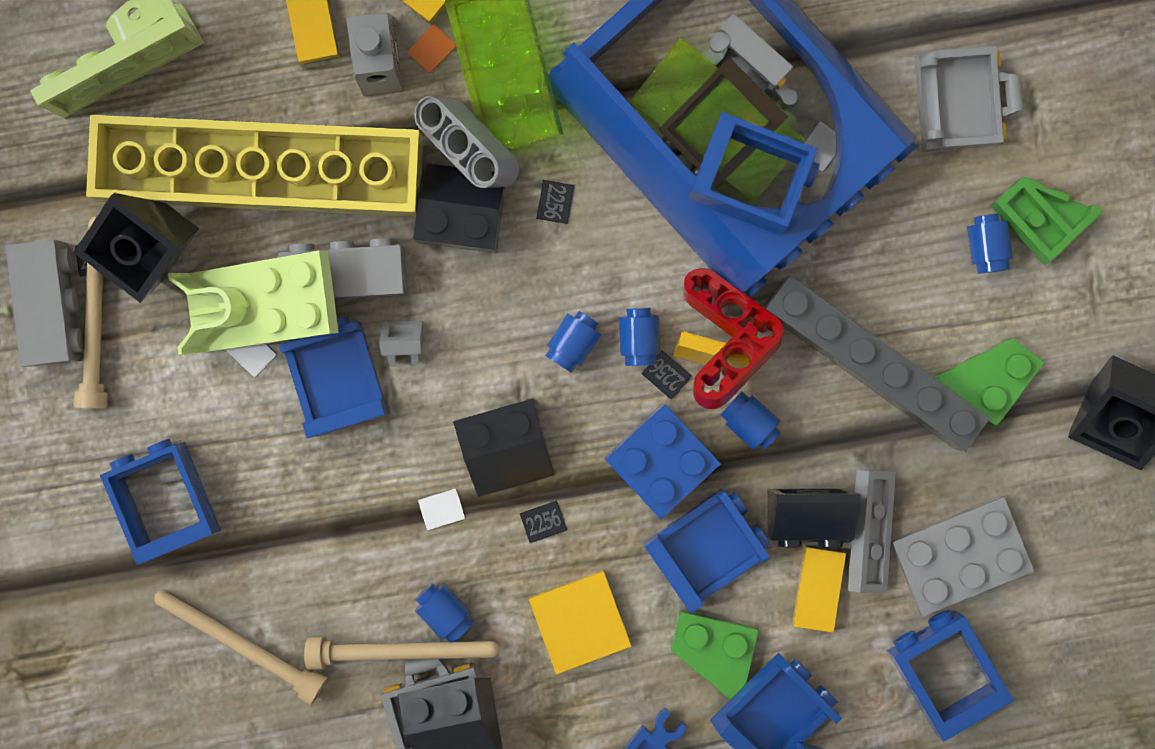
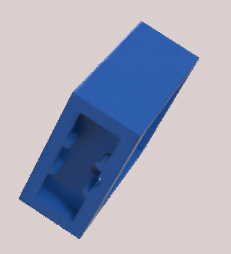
M722 112L688 199L782 235L789 225L796 227L801 217L805 203L798 200L803 186L811 188L820 164L813 162L818 149ZM730 139L797 164L778 216L710 190Z
M170 439L158 442L147 447L149 455L135 460L133 454L110 462L112 470L100 475L137 565L221 531L185 442L173 445ZM174 458L200 522L151 542L125 477Z
M949 610L942 611L928 620L929 626L917 633L912 630L900 635L893 641L895 646L887 650L934 733L943 742L1014 701L965 616L957 611L950 613ZM959 632L988 684L938 712L908 661Z

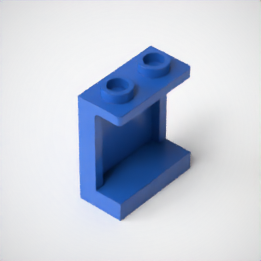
M349 317L337 319L339 333L288 340L287 343L278 345L280 352L286 356L306 422L302 423L306 438L319 436L389 414L362 324L357 321L350 323Z
M721 488L643 542L644 547L690 614L704 605L703 600L760 561L766 562L771 558L765 550L771 545L758 525L751 529L742 516L748 510L735 492L728 496Z
M778 653L710 721L718 734L733 749H796L797 743H803L826 719L830 717L837 724L842 717L833 708L838 701L822 685L815 689L807 681L812 675L796 658L789 663Z

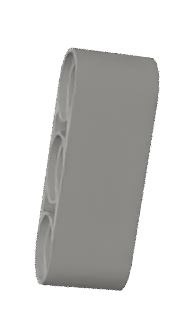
M427 96L417 103L414 110V119L418 128L472 184L480 188H499L510 186L516 181L519 165L515 156L461 101L451 97ZM440 109H441V112H442L441 121H440V119H439V111H440ZM466 135H467V138H468V147H467V149H466V147H465V137H466ZM492 163H494L495 166L494 176L491 173Z

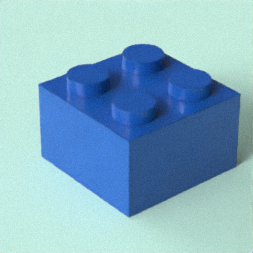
M664 403L605 456V460L660 519L667 515L721 465Z

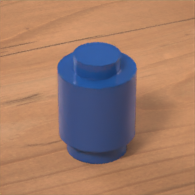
M999 214L974 217L975 225L967 226L971 261L972 265L976 264L977 274L1010 270L1009 260L1013 259L1008 220L1000 221Z
M651 308L626 309L627 316L619 317L620 355L625 356V365L644 366L657 364V354H661L659 315H651Z
M580 311L577 312L575 317L567 313L547 344L550 349L545 356L572 373L577 365L582 366L601 336L595 330L599 323Z
M743 391L720 414L727 420L725 425L753 450L759 445L766 449L781 433L776 428L781 420L753 395L748 397Z
M431 583L415 598L419 603L415 612L440 639L445 637L449 642H454L474 622L468 615L470 610L444 583L438 587Z

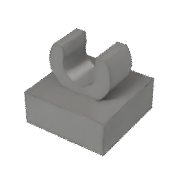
M423 320L382 323L379 340L381 356H388V363L391 367H396L397 355H410L412 366H417L419 354L422 353L424 337Z

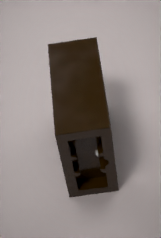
M730 57L659 128L665 135L662 138L663 142L677 157L683 154L693 164L689 170L695 176L698 174L703 157L676 128L726 78L769 121L763 128L774 132L788 118ZM745 145L716 173L713 185L717 188L756 148Z

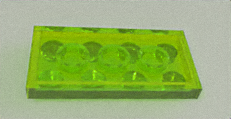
M445 0L474 115L509 151L563 135L529 0Z
M680 37L630 102L661 127L719 68ZM727 78L676 128L703 158L722 112L760 127H764L769 122ZM785 122L774 131L802 143L806 140ZM730 139L717 172L745 144ZM756 149L726 180L755 203L788 161Z

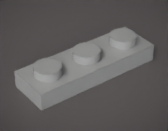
M857 470L855 492L861 494V504L855 537L851 542L848 591L858 593L887 592L896 472Z

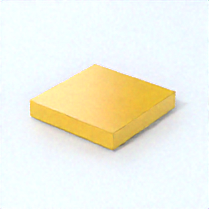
M604 570L536 594L528 599L556 674L632 647Z

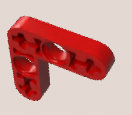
M698 268L689 272L684 279V299L692 308L732 336L694 378L693 396L695 401L706 409H717L725 405L779 349L782 343L784 328L782 322L776 316L718 274L709 269ZM695 285L699 288L704 285L709 286L708 292L702 289L697 293L694 291ZM712 298L716 300L714 305H712ZM735 304L740 306L744 313L738 318H729L721 310L726 305ZM752 317L754 318L753 324L749 322ZM767 330L772 332L771 337L767 335L761 339L757 337L758 331L761 333ZM732 354H743L749 359L750 363L745 368H734L729 365L727 358ZM721 372L724 377L720 381L719 392L716 390H711L709 393L705 392V384L710 387L713 386L720 379Z

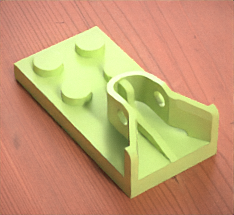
M130 0L113 13L106 23V28L115 43L114 46L101 53L93 51L81 56L76 61L77 65L65 72L55 71L44 76L40 80L41 85L30 91L37 105L66 118L204 44L187 10L181 4H174L172 0ZM136 8L137 10L129 16L130 11Z
M314 251L194 273H168L169 281L184 290L187 295L191 324L190 332L177 348L178 355L208 353L339 333L328 251Z

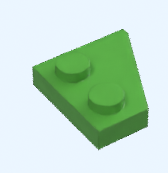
M1025 176L1018 179L990 205L1004 221L1008 220L1009 227L1044 265L1050 263L1103 213L1095 205L1085 206L1069 199L1070 195L1056 189H1046L1042 183Z
M1009 338L991 347V349L935 375L933 378L989 417L988 423L997 427L1045 362L1015 339Z
M679 610L671 651L727 698L732 699L746 685L759 630L757 627L697 613L690 614L689 611Z

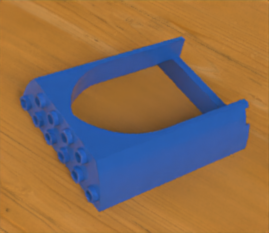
M630 0L579 47L573 42L564 51L563 54L566 58L552 68L546 79L545 86L704 263L738 290L745 292L748 297H751L767 282L763 276L776 266L778 270H781L803 252L798 246L803 240L810 244L834 224L829 219L832 214L836 213L840 217L844 212L846 213L864 197L860 192L862 187L866 186L870 190L885 179L895 169L890 163L891 161L896 159L900 163L918 147L913 142L916 136L793 0H749L808 66L827 97L836 130V157L832 177L823 198L814 203L804 205L796 227L789 225L782 235L689 200L688 197L696 176L681 162L593 64L662 1ZM753 206L778 216L781 209Z

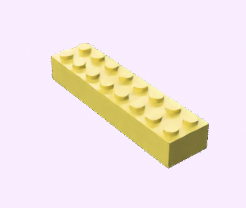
M90 115L86 197L99 202H107L113 193H119L175 206L416 217L422 181L424 137L419 130Z

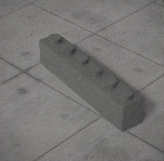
M792 276L785 277L763 307L782 322L784 328L955 450L966 452L990 419Z

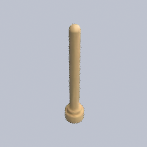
M94 216L89 220L88 229L90 228V226L92 225L97 216ZM88 263L83 384H79L78 392H74V408L107 409L108 393L104 392V384H100L103 275Z
M160 590L154 595L156 605L293 685L292 690L298 693L297 698L312 706L325 686L328 677L318 671L313 670L310 672L304 669L302 672L167 591Z
M308 637L305 642L304 660L308 670L326 669L327 665H333L334 661L493 658L499 653V646L493 641L334 645L333 641H327L325 637Z

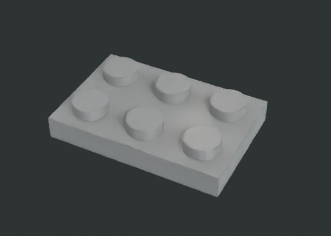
M998 496L891 540L893 551L917 610L922 617L1034 572L1003 496Z

